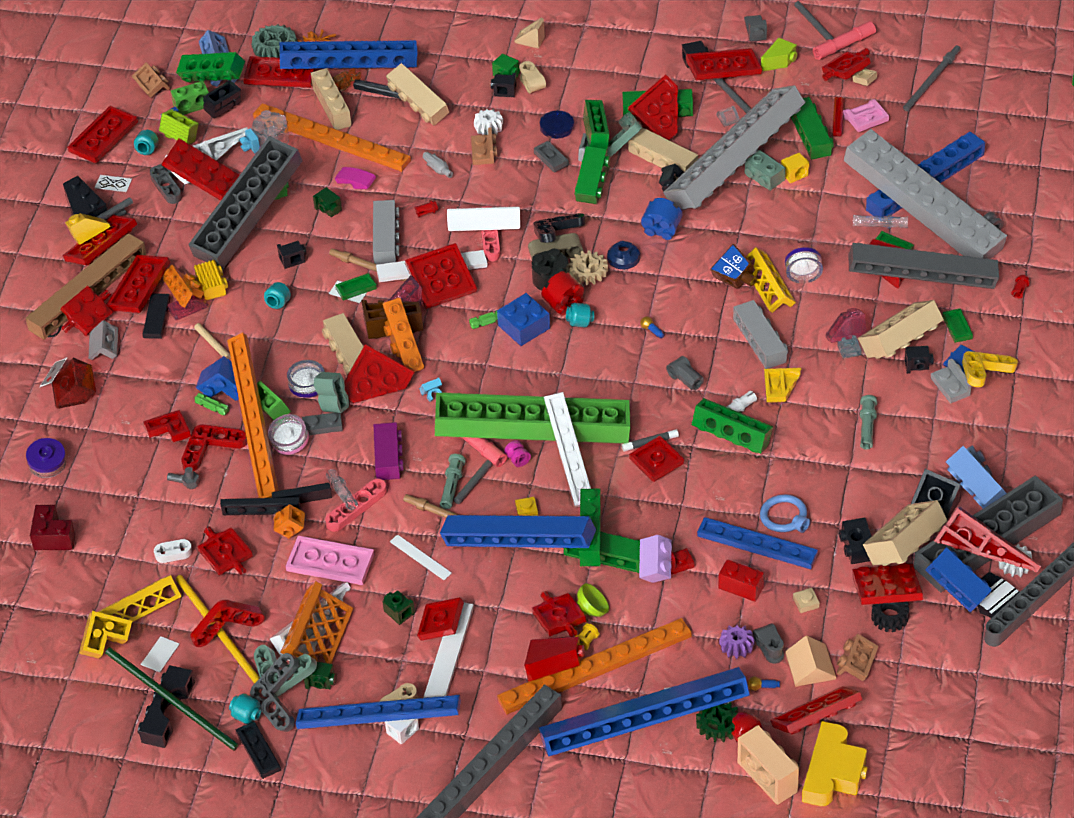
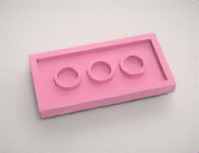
M298 536L287 561L286 571L363 585L374 557V550Z

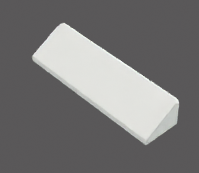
M520 207L447 209L448 231L520 229Z

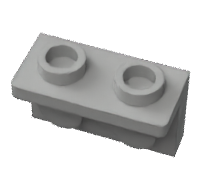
M952 358L948 360V367L931 373V380L950 404L970 396L972 386L968 384L961 366L956 364Z

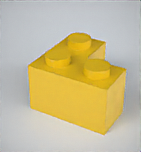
M92 611L88 616L79 654L99 659L103 655L106 640L124 644L128 640L132 621Z

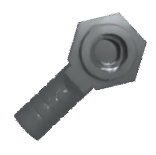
M187 467L184 475L168 473L167 480L183 483L188 489H195L200 482L199 475L193 471L192 467Z

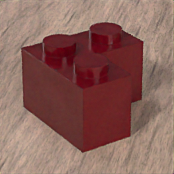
M35 505L30 531L33 549L73 550L76 534L72 520H59L55 505Z

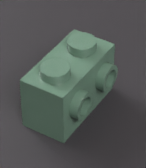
M761 150L746 159L744 173L771 191L785 181V167Z

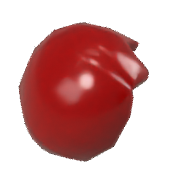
M745 711L738 713L732 720V723L735 725L732 735L737 743L738 737L759 725L762 728L760 720Z

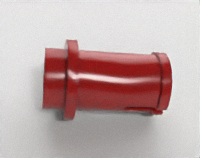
M429 200V203L414 207L418 218L430 213L435 214L438 211L436 201Z
M1026 275L1016 277V284L1011 292V295H1014L1013 297L1018 299L1023 297L1026 287L1030 284L1029 278Z

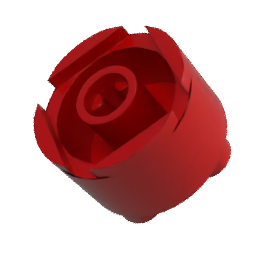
M561 271L549 279V286L547 288L544 287L541 292L542 298L557 313L564 316L567 307H570L571 304L583 302L584 287L569 272Z

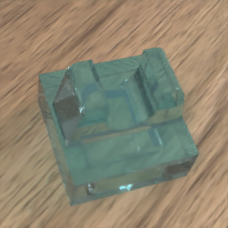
M852 335V338L846 339L843 337L837 341V346L843 359L861 355V348L855 335Z

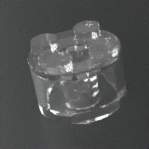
M265 110L254 119L252 128L259 139L260 147L269 136L288 144L289 132L284 115Z

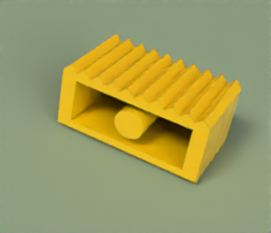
M215 260L194 265L195 276L204 291L203 297L205 301L226 295L225 289L228 288L226 278L221 277L223 276L222 268L220 265H216Z

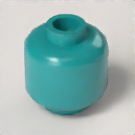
M148 129L140 131L134 140L135 150L141 155L152 154L158 146V136Z
M281 282L273 283L264 292V301L273 309L282 308L291 297L289 288Z
M573 303L570 307H567L566 321L572 327L586 328L590 322H593L594 311L591 310L590 305L586 303Z
M245 693L239 696L236 695L230 702L229 710L231 711V716L244 724L257 721L261 715L260 702Z

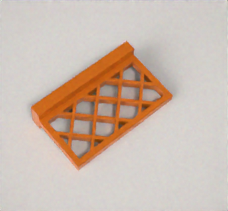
M315 581L306 589L280 653L292 654L298 658L303 655L302 652L298 651L300 645L305 644L309 652L308 655L317 661L316 656L322 654L325 663L331 664L353 608L322 590V584ZM320 596L326 599L328 606H321L319 602ZM339 607L346 611L345 615L339 617L335 608ZM330 609L334 619L327 620L324 611ZM318 612L322 622L315 623L312 616L313 613ZM330 623H336L338 632L332 633L329 626ZM324 625L327 635L320 636L317 627ZM312 628L315 638L309 639L306 629ZM329 638L332 647L326 649L322 641L323 639ZM317 641L321 651L314 652L311 642Z

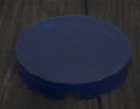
M550 111L541 117L539 122L540 131L547 137L549 135L554 139L564 138L570 135L574 129V119L565 111Z

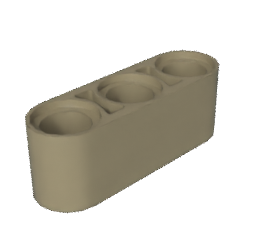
M575 233L558 235L555 241L549 243H542L539 239H536L528 244L531 260L534 255L553 248L558 249L567 259L574 258V254L581 255V251H583L579 235Z

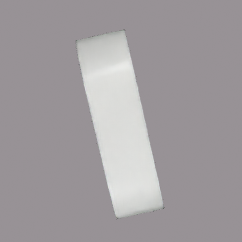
M186 539L160 543L154 548L155 559L160 563L189 558L192 554L191 543Z

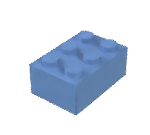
M964 446L946 461L950 466L947 470L958 482L962 480L960 484L971 496L975 494L973 499L983 509L1007 494Z

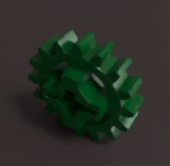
M729 702L727 705L720 704L699 711L696 714V728L699 729V734H706V740L712 737L714 742H717L718 739L725 742L726 737L732 740V732L735 730L732 720L738 714V707L732 708V703Z

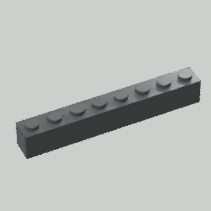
M852 243L848 253L850 272L990 289L995 288L999 279L998 260L863 243Z

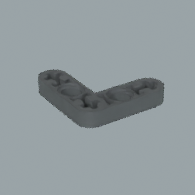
M161 164L151 168V180L165 200L171 204L180 202L182 199L180 188L172 179L176 176ZM164 183L170 184L168 186H161Z
M288 653L282 654L250 690V696L260 702L259 708L277 730L284 732L292 730L295 719L275 693L299 666L298 658ZM277 673L278 680L276 683L273 684L271 682V676L272 674ZM260 689H262L261 693L263 694L264 697H267V699H265V698L259 696V695H260V692H259ZM275 702L276 709L273 713H270L269 705ZM278 716H280V717L286 719V720H285V723H286L285 726L282 725V724H283V721H282V719L279 718Z

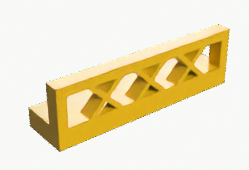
M755 247L746 257L750 261L755 258V271L752 275L756 277L757 272L762 271L761 279H757L754 286L768 310L773 313L783 303L792 307L796 301L768 254ZM765 283L770 284L768 291H764ZM772 295H777L778 299L771 304Z
M169 575L97 612L107 615L116 614L123 619L125 617L134 622L182 596L172 576ZM170 585L175 595L170 598L162 597L163 588ZM149 595L157 598L155 605L151 608L143 606L145 597ZM131 604L139 607L137 615L134 617L125 615L127 607Z

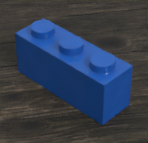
M947 547L925 569L970 613L992 591L985 580L980 579L970 566L965 565L958 558L957 554Z

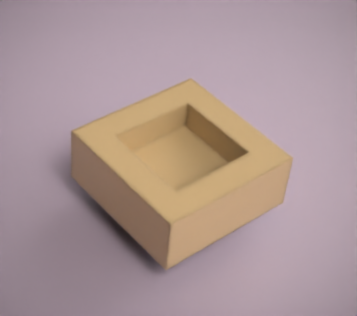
M865 68L853 75V82L868 86L877 78V72Z
M812 588L793 593V600L800 613L819 608L820 603Z

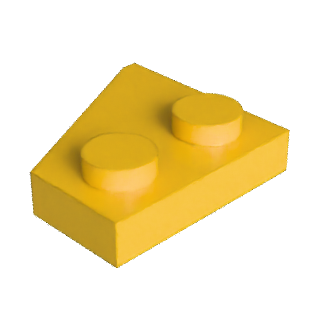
M801 368L764 369L766 402H786L801 375Z

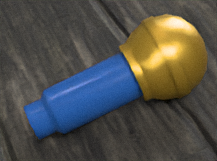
M646 316L641 319L640 325L642 328L650 330L657 337H664L662 330L654 325L650 317Z
M754 676L748 680V687L753 691L761 688L780 687V681L761 680Z

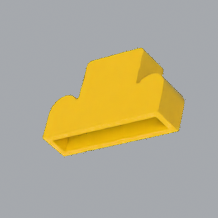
M824 721L821 722L803 787L802 802L827 806L833 800V790L852 795L858 794L861 780L866 779L868 767L865 766L867 750L847 745L848 732L845 727Z

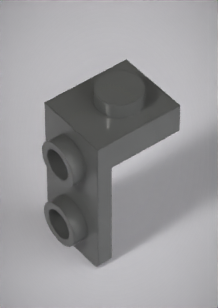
M761 15L744 17L749 41L766 40V20H762Z

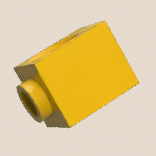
M800 153L781 160V165L785 167V178L789 183L808 176L809 161Z

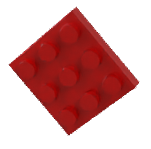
M456 243L405 260L407 270L425 309L477 292V287Z
M901 563L895 566L880 565L870 568L862 566L852 569V577L861 605L923 600V592L913 564Z

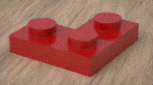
M180 410L143 421L149 438L166 432L169 433L172 442L182 441L191 437L190 430Z

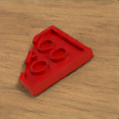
M665 74L628 107V110L649 131L669 141L678 133V86Z
M365 344L344 380L345 391L350 402H361L406 389L415 372Z

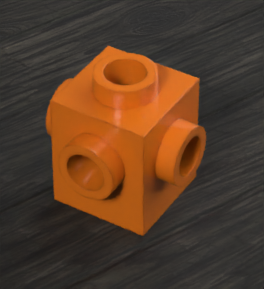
M289 504L275 514L273 519L274 531L288 539L304 528L305 512Z

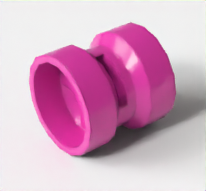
M514 440L505 447L504 453L508 458H511V462L516 467H522L529 462L531 455L524 449L519 440Z

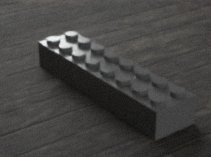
M270 136L266 139L188 244L194 257L205 262L215 260L216 265H220L222 270L302 163V158L297 148Z
M1035 475L973 516L1012 545H1015L1061 515L1063 499ZM932 541L915 552L914 569L941 593L946 589L925 569L946 547L955 552L965 565L972 568L973 572L992 559Z

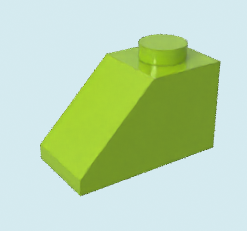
M778 38L761 57L762 71L788 67L797 58V44Z

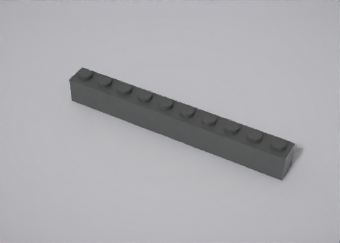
M544 684L416 818H459L540 733L539 727L547 725L562 710L561 694Z

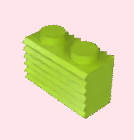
M174 109L162 113L159 131L164 133L165 137L175 140L180 138L188 144L195 142L198 122L174 111Z

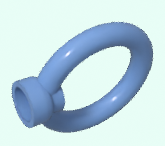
M783 494L768 499L761 507L760 519L764 526L772 531L790 532L796 529L804 533L810 525V519L807 518L806 505L801 499L793 495ZM788 502L798 507L799 515H796L789 524H776L768 518L769 509L777 503Z

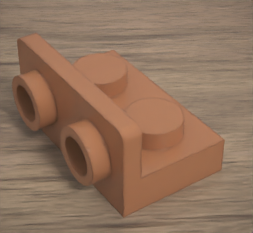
M147 62L132 75L133 79L150 98L163 86L168 91L171 89L167 85L169 81L162 74L159 76L160 71L154 65L151 67Z
M489 127L488 135L471 136L473 165L494 164V156H497L496 146H493V144H496V135L492 134V129Z
M857 634L845 642L843 646L844 654L841 655L837 662L839 666L837 674L841 675L846 671L864 681L870 671L878 645Z

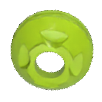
M585 583L578 589L577 603L584 614L602 617L608 613V602L596 587Z

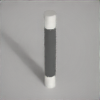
M676 429L624 443L621 446L623 452L642 447L658 436L668 440L679 437Z

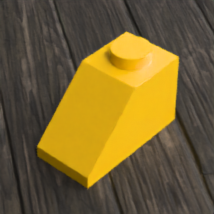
M81 213L71 216L65 222L74 240L79 245L110 228L109 223L104 219Z

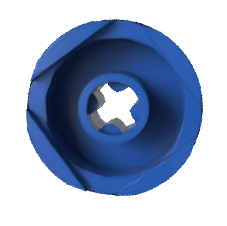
M655 198L654 201H650L641 219L645 234L648 236L658 235L662 236L665 240H670L682 219V210L679 207L673 206L674 202L665 198Z

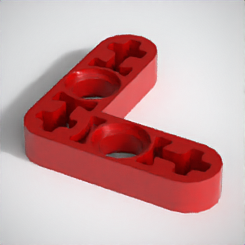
M204 424L197 425L191 433L181 459L183 470L187 467H192L193 471L198 470L208 445L235 449L245 447L247 445L246 432L239 429ZM219 434L225 435L222 439L215 438ZM194 446H200V447H201V448H200L199 450H197V451L191 450L192 447H194Z
M220 600L192 631L190 638L195 647H203L214 638L227 621L255 627L260 625L265 617L259 607L230 600Z

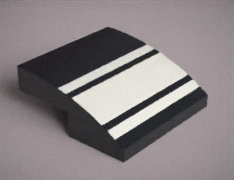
M988 572L981 579L988 583L992 591L977 607L981 614L992 618L1019 591L1004 579Z

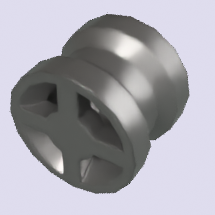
M988 212L983 216L999 230L1002 229L1004 222L997 218L994 212Z

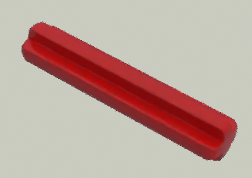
M843 97L834 98L832 130L834 137L842 135Z

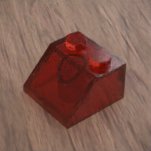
M73 357L52 381L56 408L60 409L85 404L95 395L96 387L91 364Z

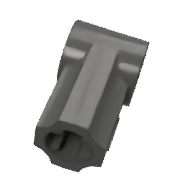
M685 356L679 357L666 366V370L672 379H679L691 390L696 391L704 382V378L691 367L689 360Z

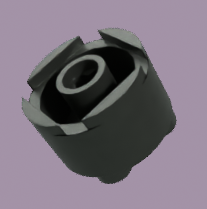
M553 248L532 257V280L534 286L539 290H542L544 287L547 288L549 286V279L561 271L569 272L568 259L558 249Z

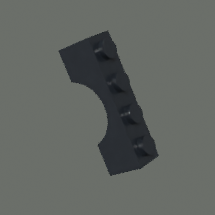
M169 665L166 673L162 674L160 685L178 699H188L195 684L193 671ZM155 691L151 705H148L146 708L145 718L143 722L139 723L138 734L140 735L141 743L165 748L173 732L170 719L164 716L165 710L171 703Z

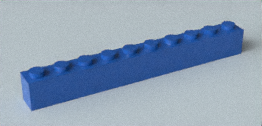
M737 667L539 727L543 746L549 757L747 697L750 694L746 677L741 669Z

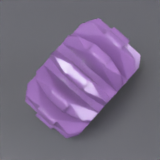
M738 624L734 628L729 625L727 630L722 631L719 638L722 653H727L728 658L733 655L736 660L739 656L745 658L747 653H751L755 641L752 631L747 630L746 626L740 628Z

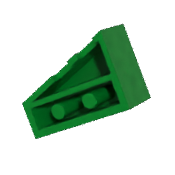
M586 146L574 192L577 202L597 204L599 198L602 197L603 186L610 168V156H608L607 149Z

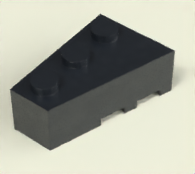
M79 176L63 183L66 200L72 216L81 213L97 217L107 211L106 203Z

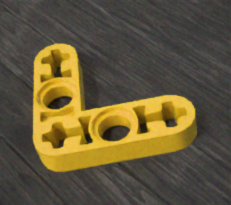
M973 351L965 352L962 359L967 382L974 387L984 386L986 380L985 370L1012 373L1016 371L1018 360L1011 356Z

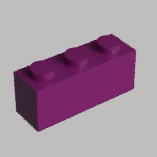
M396 422L373 424L376 478L382 480L400 479V471H403V459H399V456H403L402 444L398 445V442L402 441L401 430H397Z

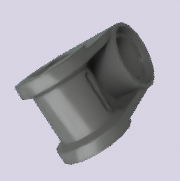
M771 623L753 630L755 642L760 647L766 660L774 664L780 663L784 659V652L782 650L784 643L775 625Z

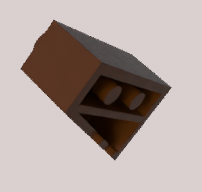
M361 300L368 339L386 337L384 322L388 319L383 308L384 301L378 300V303H367V300ZM402 301L412 333L424 331L419 302Z

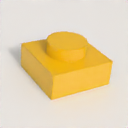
M534 497L515 500L518 516H538Z

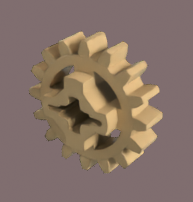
M588 250L587 254L581 251V255L574 254V258H570V263H568L569 273L576 280L578 279L580 284L583 281L586 285L589 282L595 284V280L601 282L602 277H606V272H608L607 259H604V255L598 256V252L591 254L590 250Z

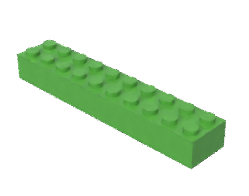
M436 393L435 436L556 441L544 397ZM565 398L577 442L629 443V400Z

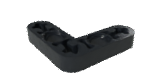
M582 213L533 222L534 232L542 243L555 241V231L579 227L586 224L585 215Z

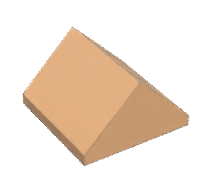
M805 636L785 651L795 687L836 679L826 644Z

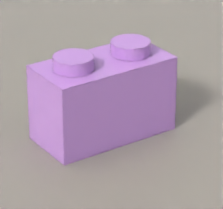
M661 535L640 539L639 578L652 583L671 578V539Z

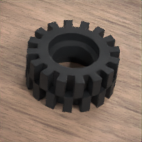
M908 602L873 604L871 619L874 621V625H879L878 629L880 630L885 628V632H888L889 629H892V632H896V628L900 631L902 626L905 627L908 622ZM890 609L896 611L898 614L894 616L885 615L883 611Z

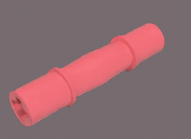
M868 21L858 27H853L851 31L843 33L832 40L828 39L826 42L813 48L815 58L820 60L835 54L836 51L856 41H862V39L876 32L875 25Z
M459 437L463 438L470 446L479 451L482 457L491 461L496 467H501L506 462L507 455L497 448L493 442H489L485 438Z

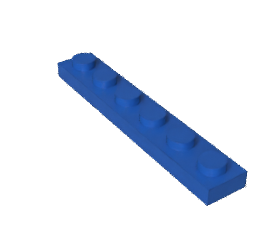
M706 517L703 518L697 531V537L807 569H812L818 555L817 549Z

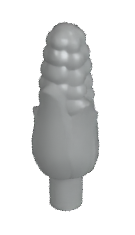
M423 153L427 166L431 167L436 173L446 175L448 178L453 176V172L449 170L448 164L435 153Z

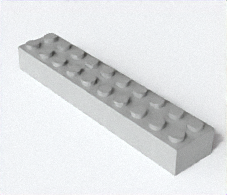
M796 86L772 89L663 192L668 200L674 202L673 206L679 207L682 210L687 208L695 209L701 206L702 201L711 196L716 187L724 184V180L733 175L738 166L746 163V159L755 154L760 145L768 142V138L777 133L781 125L786 124L793 114L798 113L805 101Z
M872 129L847 146L844 162L961 255L991 259L1003 249L1007 238L1006 234Z

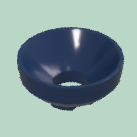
M620 241L609 248L607 260L616 269H630L639 263L640 251L636 245ZM620 247H627L628 250H627V251H620L619 248H620Z

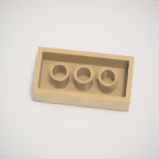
M934 300L915 302L858 337V340L867 358L875 357L878 359L883 356L888 358L896 354L895 350L909 346L911 340L923 337L924 332L927 330L931 331L937 328L938 323L944 319Z
M938 500L908 504L868 539L863 546L872 565L901 564L908 560L910 554L918 551L921 544L929 541L932 534L942 529L941 526L947 522V519Z

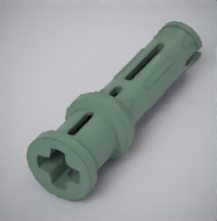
M865 395L860 399L862 410H860L859 414L862 419L860 447L866 450L873 447L874 420L877 417L875 406L878 400L873 395Z
M452 454L448 459L449 467L445 471L447 479L440 501V506L444 509L452 507L458 480L463 475L462 467L465 465L466 459L460 454Z

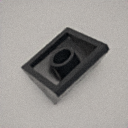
M924 469L911 504L938 500L948 520L960 502L961 484L931 470Z

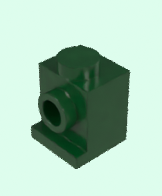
M327 187L313 195L315 210L320 209L322 213H326L330 217L342 211L340 197Z
M398 590L395 593L389 592L385 595L382 601L383 610L399 625L415 614L414 602L411 599H407Z
M317 662L315 671L304 679L305 689H310V686L318 689L330 690L337 680L333 664Z

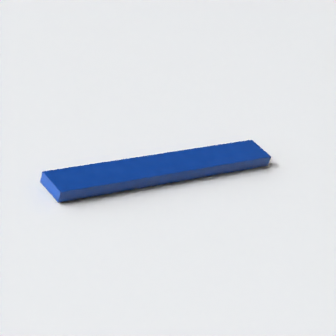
M460 695L304 708L299 709L295 724L297 729L455 716L459 715L461 698Z

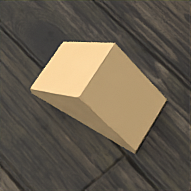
M541 17L520 30L514 42L539 49L545 38L544 19Z

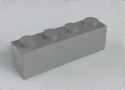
M395 200L373 201V258L375 264L396 262V256H399V245H396V243H399V232L396 233V231H399V220H396V218H399V207L395 206Z
M754 300L734 306L733 320L765 369L786 363L788 348L785 343L781 342L778 332L773 330L770 320L766 319L763 315L762 308L757 306Z

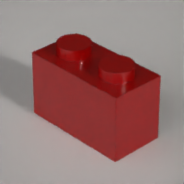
M727 559L719 572L718 589L756 602L764 588V572Z

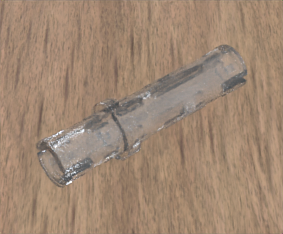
M853 215V226L887 227L888 229H891V227L908 228V217Z
M329 470V474L326 473V478L331 483V489L338 494L348 510L355 509L354 505L357 506L358 502L347 488L346 481L339 476L336 470Z

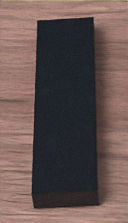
M299 497L220 500L224 516L272 515L281 511L289 504L301 510Z

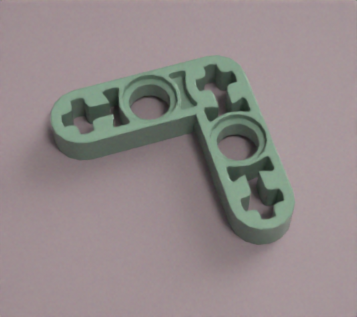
M631 112L626 113L619 120V124L623 129L608 142L607 153L610 157L642 128V125Z
M260 645L254 652V660L259 676L261 677L277 660L273 649L266 645ZM308 654L298 657L299 666L297 670L293 673L292 678L287 680L275 693L276 696H280L311 675L317 667V661ZM274 673L271 676V681L276 683L278 674Z

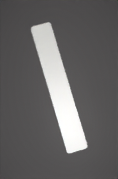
M396 535L390 541L441 579L445 580L451 575L449 570L401 536Z

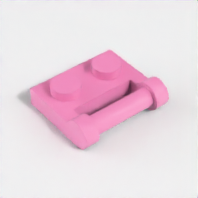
M875 99L859 107L843 110L844 119L848 120L857 132L889 121V115Z

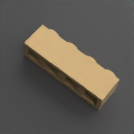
M402 63L386 76L388 87L393 92L399 93V97L404 102L407 101L413 111H418L425 122H430L435 126L449 114L447 104Z
M325 68L312 72L313 90L333 128L340 130L350 127V111L328 69Z
M641 128L628 141L629 152L661 168L676 163L685 172L698 160V154L645 128Z
M342 313L323 320L324 328L322 329V334L325 339L329 340V346L332 352H336V358L339 364H343V370L347 376L363 345L346 316Z

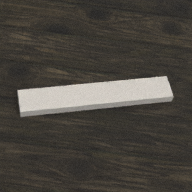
M484 250L461 253L468 270L487 267ZM405 261L376 265L379 282L411 278Z
M563 392L545 396L544 401L576 508L580 507V489L591 488Z
M464 603L456 634L442 637L423 698L447 696L474 610V604Z

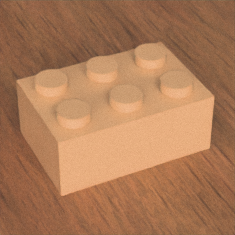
M758 725L738 737L737 762L777 805L798 792V764L785 754L782 746L777 745L767 731H763Z

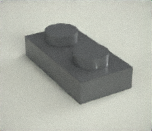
M549 141L534 148V154L553 172L569 165L568 159Z
M340 413L302 417L309 435L343 431Z

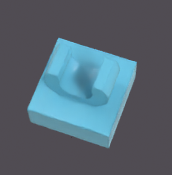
M250 128L245 130L246 137H242L239 140L242 143L241 148L244 152L251 149L255 154L260 147L259 139Z
M440 378L424 383L419 388L422 396L427 394L429 402L433 400L431 393H442L440 390L442 386Z

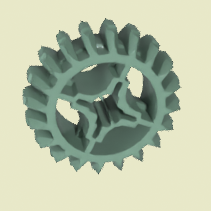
M279 24L276 26L265 25V28H259V31H256L255 35L252 36L251 45L253 52L258 57L279 58V42H297V38L290 27L286 28L285 25L280 26Z

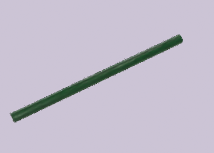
M109 647L106 650V655L233 751L237 749L238 743L114 649Z

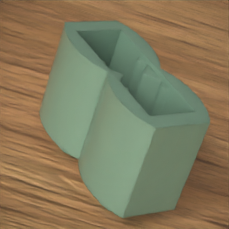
M321 372L314 378V387L319 395L318 403L323 412L342 413L349 407L348 395L340 373Z

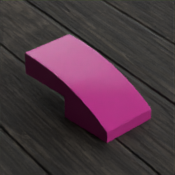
M343 167L335 177L337 184H352L354 189H368L376 179L374 174L352 167Z

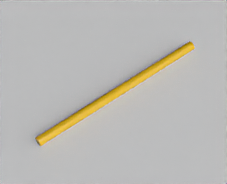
M182 575L177 576L175 579L202 616L205 617L209 612L207 607ZM221 628L217 633L218 637L255 684L260 677L223 628Z

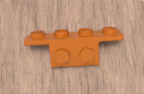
M171 265L165 271L163 280L182 307H186L192 295L202 298L204 294L200 287L201 284L195 280L196 277L192 274L186 273L185 275L179 272L174 265Z
M401 298L384 302L383 308L388 319L384 322V332L387 337H390L392 354H395L396 357H401L403 366L414 372L424 369Z

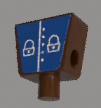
M734 244L729 247L710 269L714 278L736 289H739L744 283L751 287L757 281V278L752 275L755 269L751 261Z

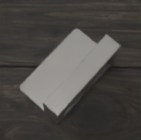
M103 320L90 332L89 359L93 360L100 353L111 359L117 356V327Z

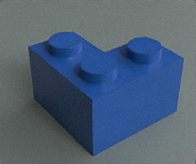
M223 356L201 371L196 385L199 391L210 398L223 391L235 401L239 400L232 362L228 358Z

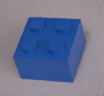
M527 293L497 310L498 326L520 346L550 329L549 312Z

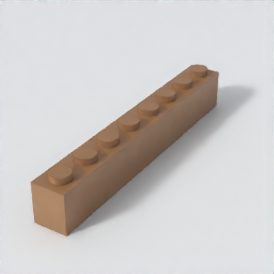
M129 233L121 238L87 268L82 270L76 277L26 317L28 330L45 340L68 321L67 316L60 310L63 305L87 285L97 295L103 292L127 272L137 255H147L144 242Z

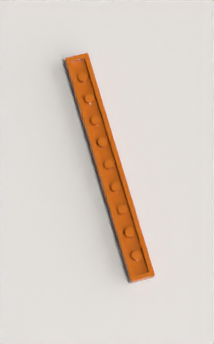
M263 103L253 113V118L401 172L411 161L410 156Z
M242 332L228 339L227 342L258 498H272L271 492L279 490L247 335Z
M680 618L581 660L580 666L529 681L497 695V699L506 715L521 709L544 684L560 693L691 638V631L684 620Z

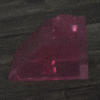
M850 308L847 312H842L825 334L826 338L831 343L857 338L867 332L865 314L857 308Z

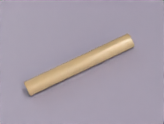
M200 323L195 325V330L222 357L231 358L230 353Z

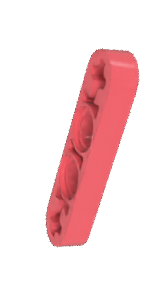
M483 206V207H481V208H493V207H492V206ZM481 230L486 260H498L500 258L498 230ZM488 238H494V239H495L494 241H491V242L486 241V239H488Z
M374 479L331 511L325 518L326 528L331 532L343 529L384 497L387 492L384 480ZM361 497L368 498L366 502L358 501ZM347 508L354 509L352 513L344 512Z

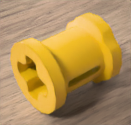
M586 623L581 633L574 637H579L580 644L584 645L586 651L590 646L589 644L593 639H597L600 633L595 626Z

